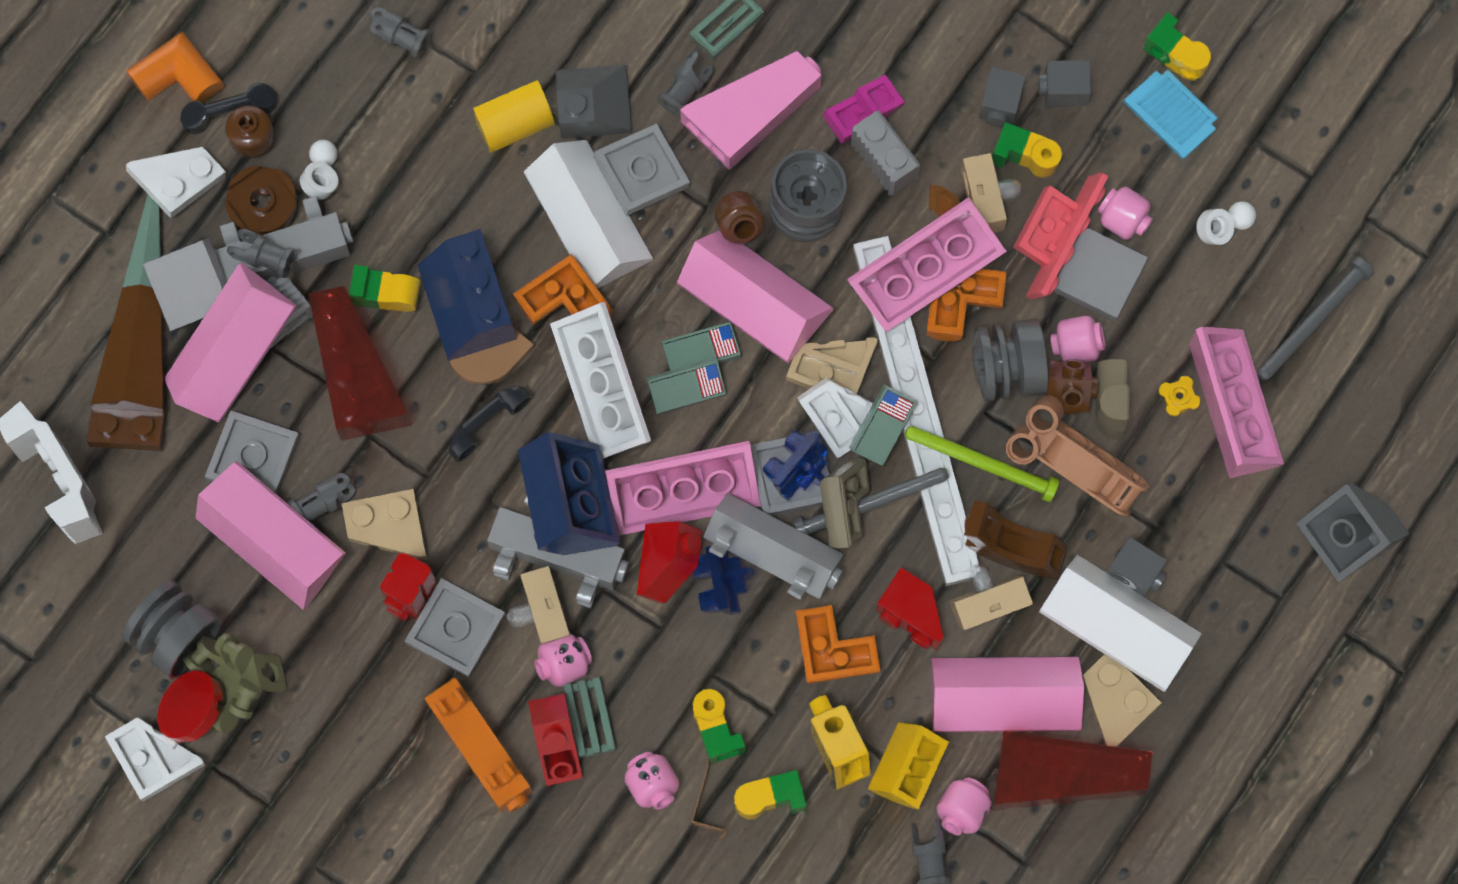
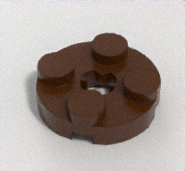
M251 166L240 171L228 186L229 191L225 199V207L231 221L234 222L239 230L247 229L264 235L286 228L297 215L296 190L290 178L279 169ZM258 194L262 197L269 195L271 201H268L269 205L265 208H255L252 206V203H256V200L253 198Z

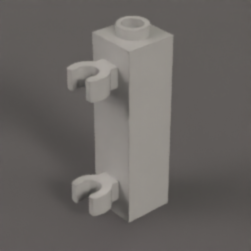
M316 196L302 200L309 221L262 235L269 238L270 243L285 249L290 247L297 249V258L290 274L350 256L347 244L352 243L353 239L347 222L340 224L336 212L323 216ZM234 222L220 226L226 247L214 250L226 281L229 280L238 264L243 263L232 258L227 253V248L235 246L245 250L252 245L245 241L241 242ZM243 263L265 281L274 276L280 278L276 271L263 266L256 268Z
M729 493L726 494L714 510L703 538L714 543L709 550L713 554L723 558L726 552L730 551L792 584L787 593L798 599H801L805 592L820 599L827 587L834 590L843 573V570L838 568L844 555L843 553Z
M501 507L498 510L487 540L491 550L500 552L493 568L494 576L508 580L516 558L541 567L549 566L550 570L583 580L576 600H578L577 604L590 609L598 586L613 591L617 581L623 583L629 567V562L625 561V550L617 546L569 555L540 551L537 549L531 517Z

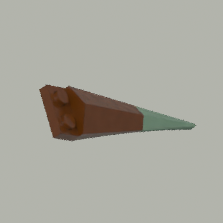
M147 195L91 401L92 409L87 437L89 447L162 450L166 421L162 310L143 266L144 263L161 257L160 207L149 195Z

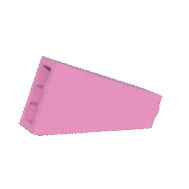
M796 51L685 105L680 110L681 123L730 170L821 88V69L810 57L804 58Z

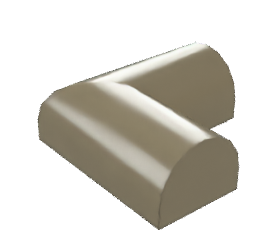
M1124 359L1102 360L1097 363L1096 425L1105 437L1121 439L1129 420L1130 387L1127 385V362Z
M864 457L849 459L820 481L827 538L830 547L849 548L863 536L858 501L870 491L866 459Z

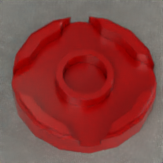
M195 670L182 674L172 682L163 694L158 707L157 722L160 731L176 743H182L183 741L193 742L207 733L217 720L220 712L217 709L218 699L222 701L223 693L219 682L207 673Z

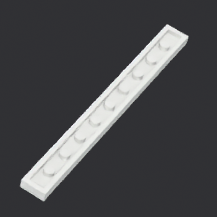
M888 236L853 244V251L859 271L892 249ZM871 313L891 388L917 402L903 428L904 437L907 427L915 426L944 438L911 317H908L886 332ZM905 437L915 477L938 468H946L949 476L945 482L919 491L945 587L981 578L982 573L976 552L965 546L967 537L964 536L966 515L949 456L910 441Z

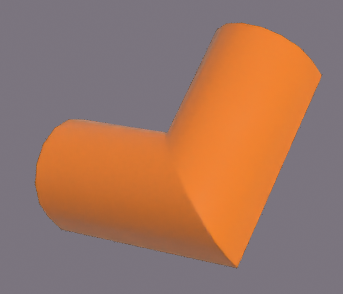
M183 31L126 70L129 78L147 101L176 81L192 101H200L201 103H204L225 88L222 80Z
M572 254L513 293L514 300L532 325H535L562 305L572 315L605 302L609 316L611 317L613 314V309Z
M980 269L932 301L929 308L927 336L940 341L961 340L963 337L966 305L1002 309L1007 272Z
M832 605L796 610L807 684L880 673L875 635L838 641Z

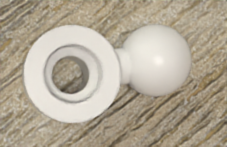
M318 140L311 146L309 157L312 163L306 167L300 176V185L303 191L310 197L316 196L318 200L328 198L338 185V176L331 167L337 159L338 152L336 146L328 140Z
M1244 201L1234 203L1228 212L1224 209H1208L1198 218V236L1204 243L1209 245L1225 244L1233 236L1234 228L1245 230L1254 224L1256 211L1250 203Z

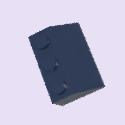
M481 229L445 240L417 265L448 362L517 339Z
M547 432L518 449L521 472L538 550L559 555H569L615 547L620 544L599 444Z

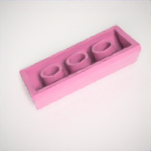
M968 197L847 280L883 329L888 332L1007 251L979 208Z
M720 230L694 242L677 281V284L788 364L833 311V307L744 244H735L726 240Z
M239 263L164 378L175 404L214 421L221 422L297 308V305L245 264Z
M1200 327L1196 329L1189 346L1229 479L1283 465L1284 461L1243 329Z
M749 441L605 471L618 536L644 531L645 524L687 522L711 517L727 493L754 507L761 506Z
M238 461L233 462L198 494L195 518L303 610L308 608L346 554Z
M1079 657L931 658L933 732L1082 730L1084 683Z

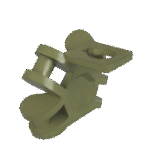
M224 633L217 641L210 637H202L197 642L198 648L195 651H189L183 657L185 665L190 670L203 671L220 684L223 693L222 701L218 699L217 709L220 712L210 730L216 729L221 733L231 732L236 727L239 717L243 719L251 718L254 709L250 705L253 699H259L262 692H282L287 689L279 655L254 653L250 646L244 643L239 644L238 639L230 633ZM207 659H212L213 661L218 663V665L215 668H213V666ZM265 664H269L275 673L274 683L267 676L262 675L261 669L265 668Z

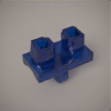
M793 430L784 443V447L792 455L785 463L774 456L768 460L762 469L766 477L773 483L778 494L787 501L791 499L799 488L806 491L811 483L820 486V481L825 478L821 471L828 464L823 458L829 451L821 443L820 435L812 430L808 435Z
M711 546L705 547L706 554L699 556L698 567L693 571V575L697 580L711 578L714 589L699 593L698 599L701 610L706 613L723 612L728 615L741 613L737 595L747 593L745 581L754 577L753 568H742L740 557L729 559L728 551L721 558L709 551Z

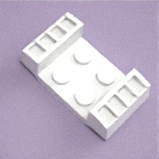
M21 401L18 402L0 418V431L7 445L22 462L39 453L52 472L58 470L52 476L61 491L66 495L46 506L47 513L74 544L103 534L94 512L96 499L64 445L47 422L36 420Z

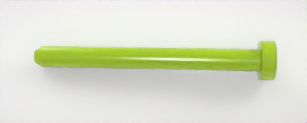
M908 426L906 429L905 437L908 440L1041 493V499L1050 503L1059 485L1058 478L1049 476L1048 480L915 426Z

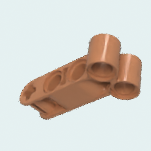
M1044 395L1035 400L1026 416V423L1019 425L1013 431L1006 444L1008 457L1013 462L1024 465L1031 463L1037 458L1121 516H1129L1132 504L1142 491L1149 489L1148 482L1133 469L1061 421L1064 416V407L1058 398L1052 395ZM1045 409L1049 411L1053 416V421L1045 422L1041 420L1037 415V410ZM1017 439H1029L1033 444V449L1025 450L1018 445ZM1128 486H1131L1127 493L1124 495V497L1120 498L1125 492V490L1128 488Z

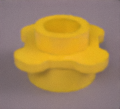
M1182 376L1177 382L1171 384L1165 382L1160 385L1159 394L1164 397L1167 406L1166 412L1169 415L1178 416L1189 409L1195 410L1199 407L1200 397L1195 395L1192 388L1193 380L1190 377ZM1181 393L1183 398L1178 399L1176 394Z

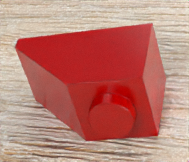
M680 521L645 524L637 586L638 596L659 604L666 603L698 567L702 530Z

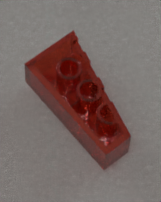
M340 286L308 293L335 426L341 441L412 426L409 415L345 287Z
M1003 731L999 742L991 811L1018 807H1038V805L1057 803L1067 804L1086 800L1096 801L1143 796L1149 789L1153 752Z

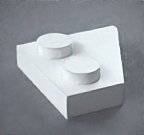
M203 147L130 161L126 164V171L170 218L174 217L226 178V171Z
M827 377L797 397L837 458L850 451L849 446L873 402Z
M138 717L105 736L142 802L205 766L204 761L199 756L194 755L173 740L167 738Z

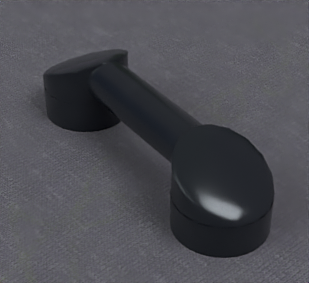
M255 83L248 87L247 92L207 104H202L200 101L189 102L181 111L180 121L188 133L200 134L208 128L210 117L234 111L245 105L256 106L266 114H269L276 109L278 98L274 89L269 85Z
M522 386L507 388L495 394L462 425H459L452 438L449 454L456 462L463 461L478 446V442L472 436L474 432L503 407L511 415L517 414L529 404L533 395Z

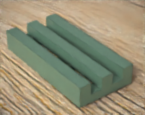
M725 0L689 32V37L694 42L696 41L703 51L708 52L709 57L714 61L764 16V11L753 0ZM740 1L745 3L706 38L703 36L710 27ZM750 10L753 11L715 46L712 45Z
M600 677L592 678L589 681H578L576 684L569 683L564 685L579 758L615 751ZM593 688L595 689L606 744L600 746L587 691ZM575 692H580L592 745L591 748L585 749L573 696Z

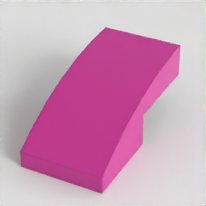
M885 74L858 88L854 96L826 109L822 117L840 143L843 144L851 140L853 126L872 113L879 110L884 118H887L901 108L905 102Z

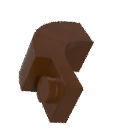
M974 500L971 512L967 514L964 523V536L967 537L965 546L1003 566L1047 579H1059L1068 548L1063 541L1055 534L1032 530L1013 523L999 514L987 502Z

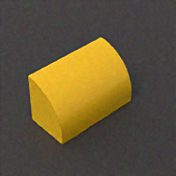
M538 80L473 108L476 124L490 153L555 125L549 104Z
M898 722L868 790L903 806L919 809L949 742L921 725Z

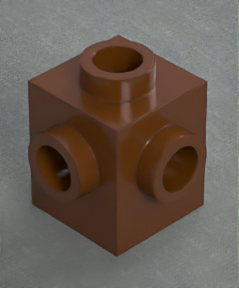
M1068 359L1064 362L1047 361L1048 390L1044 395H1052L1062 402L1064 413L1066 414L1089 412L1090 399H1097L1098 377H1092L1091 363H1083L1076 359Z

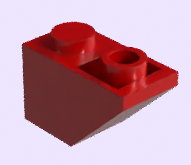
M900 568L876 605L875 611L880 614L878 618L893 629L897 630L898 627H901L911 634L909 638L918 646L927 650L931 646L938 650L943 640V634L933 589L916 576Z
M565 694L528 701L546 786L581 779L582 773Z

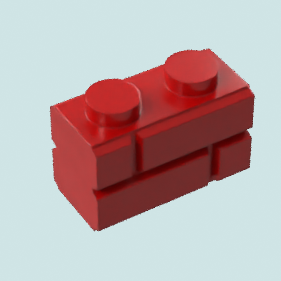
M404 552L399 553L391 566L392 572L386 574L379 586L385 598L383 604L388 607L386 611L396 618L406 621L410 617L415 620L418 619L426 605L425 600H429L437 583L430 566Z

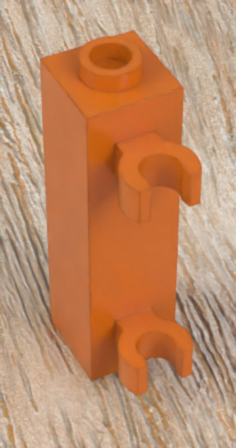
M453 678L425 697L427 705L499 811L503 813L508 809L512 813L524 806L529 801L527 796L532 793L529 784L458 680Z

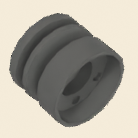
M813 149L795 151L781 160L773 174L768 202L770 219L779 232L789 239L809 242L818 241L834 230L840 220L847 190L845 172L838 161L825 152ZM803 200H809V206L803 205Z
M1038 319L1013 321L1011 338L1008 339L1005 338L1001 325L999 323L993 324L992 341H990L985 325L975 326L972 362L975 379L980 387L984 401H993L995 399V384L998 385L1001 398L1008 399L1011 382L1016 381L1022 397L1047 393V359L1042 329Z
M168 580L159 585L142 601L129 618L122 633L124 641L130 646L136 645V650L142 656L154 651L151 663L171 680L180 677L189 670L183 661V657L189 651H195L198 648L197 642L202 637L206 636L215 640L222 625L221 619L203 604L195 605L190 609L193 601L192 595L187 591L182 592L181 586L174 580Z

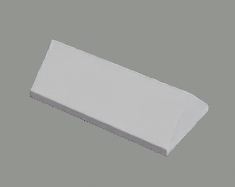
M588 141L553 143L524 171V174L568 254L574 256L598 289L653 261V257L630 216L625 215L593 158L594 152Z
M605 302L550 323L588 440L591 443L599 444L602 459L649 444L651 439Z
M1078 554L1067 566L1039 611L1163 692L1166 691L1202 634Z

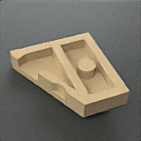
M870 337L866 338L865 341L855 342L837 340L830 341L827 344L805 343L794 356L786 375V381L810 389L827 377L858 394L878 339Z
M414 489L342 503L347 536L350 542L366 546L373 545L381 550L393 553L394 551L404 552L419 560L427 559Z
M1105 654L1082 676L1086 693L1092 703L1095 720L1099 724L1105 741V749L1109 754L1161 704L1126 667Z

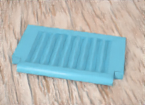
M1169 70L1162 75L1155 71L1123 101L1182 160L1216 131L1212 124L1218 117Z

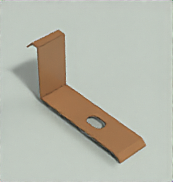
M706 760L708 766L699 794V798L697 801V805L695 808V812L693 815L692 824L724 833L723 836L719 837V841H721L725 838L726 830L694 821L699 801L701 798V794L703 791V787L705 784V780L707 777V773L709 770V762Z

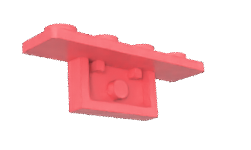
M1100 172L1088 176L1075 202L1052 186L1044 187L1013 246L1014 249L1041 266L1026 294V297L1030 300L1048 296L1056 288L1059 282L1057 275L1061 267L1073 256L1075 251L1073 244L1077 236L1081 235L1089 225L1090 217L1088 215L1092 207L1098 204L1105 194L1106 188L1104 184L1108 179V175Z

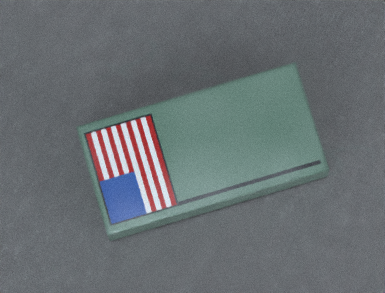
M731 322L662 341L669 370L716 358L718 364L741 358Z
M716 358L646 377L657 414L726 394Z
M883 384L849 446L850 450L883 466L917 402Z

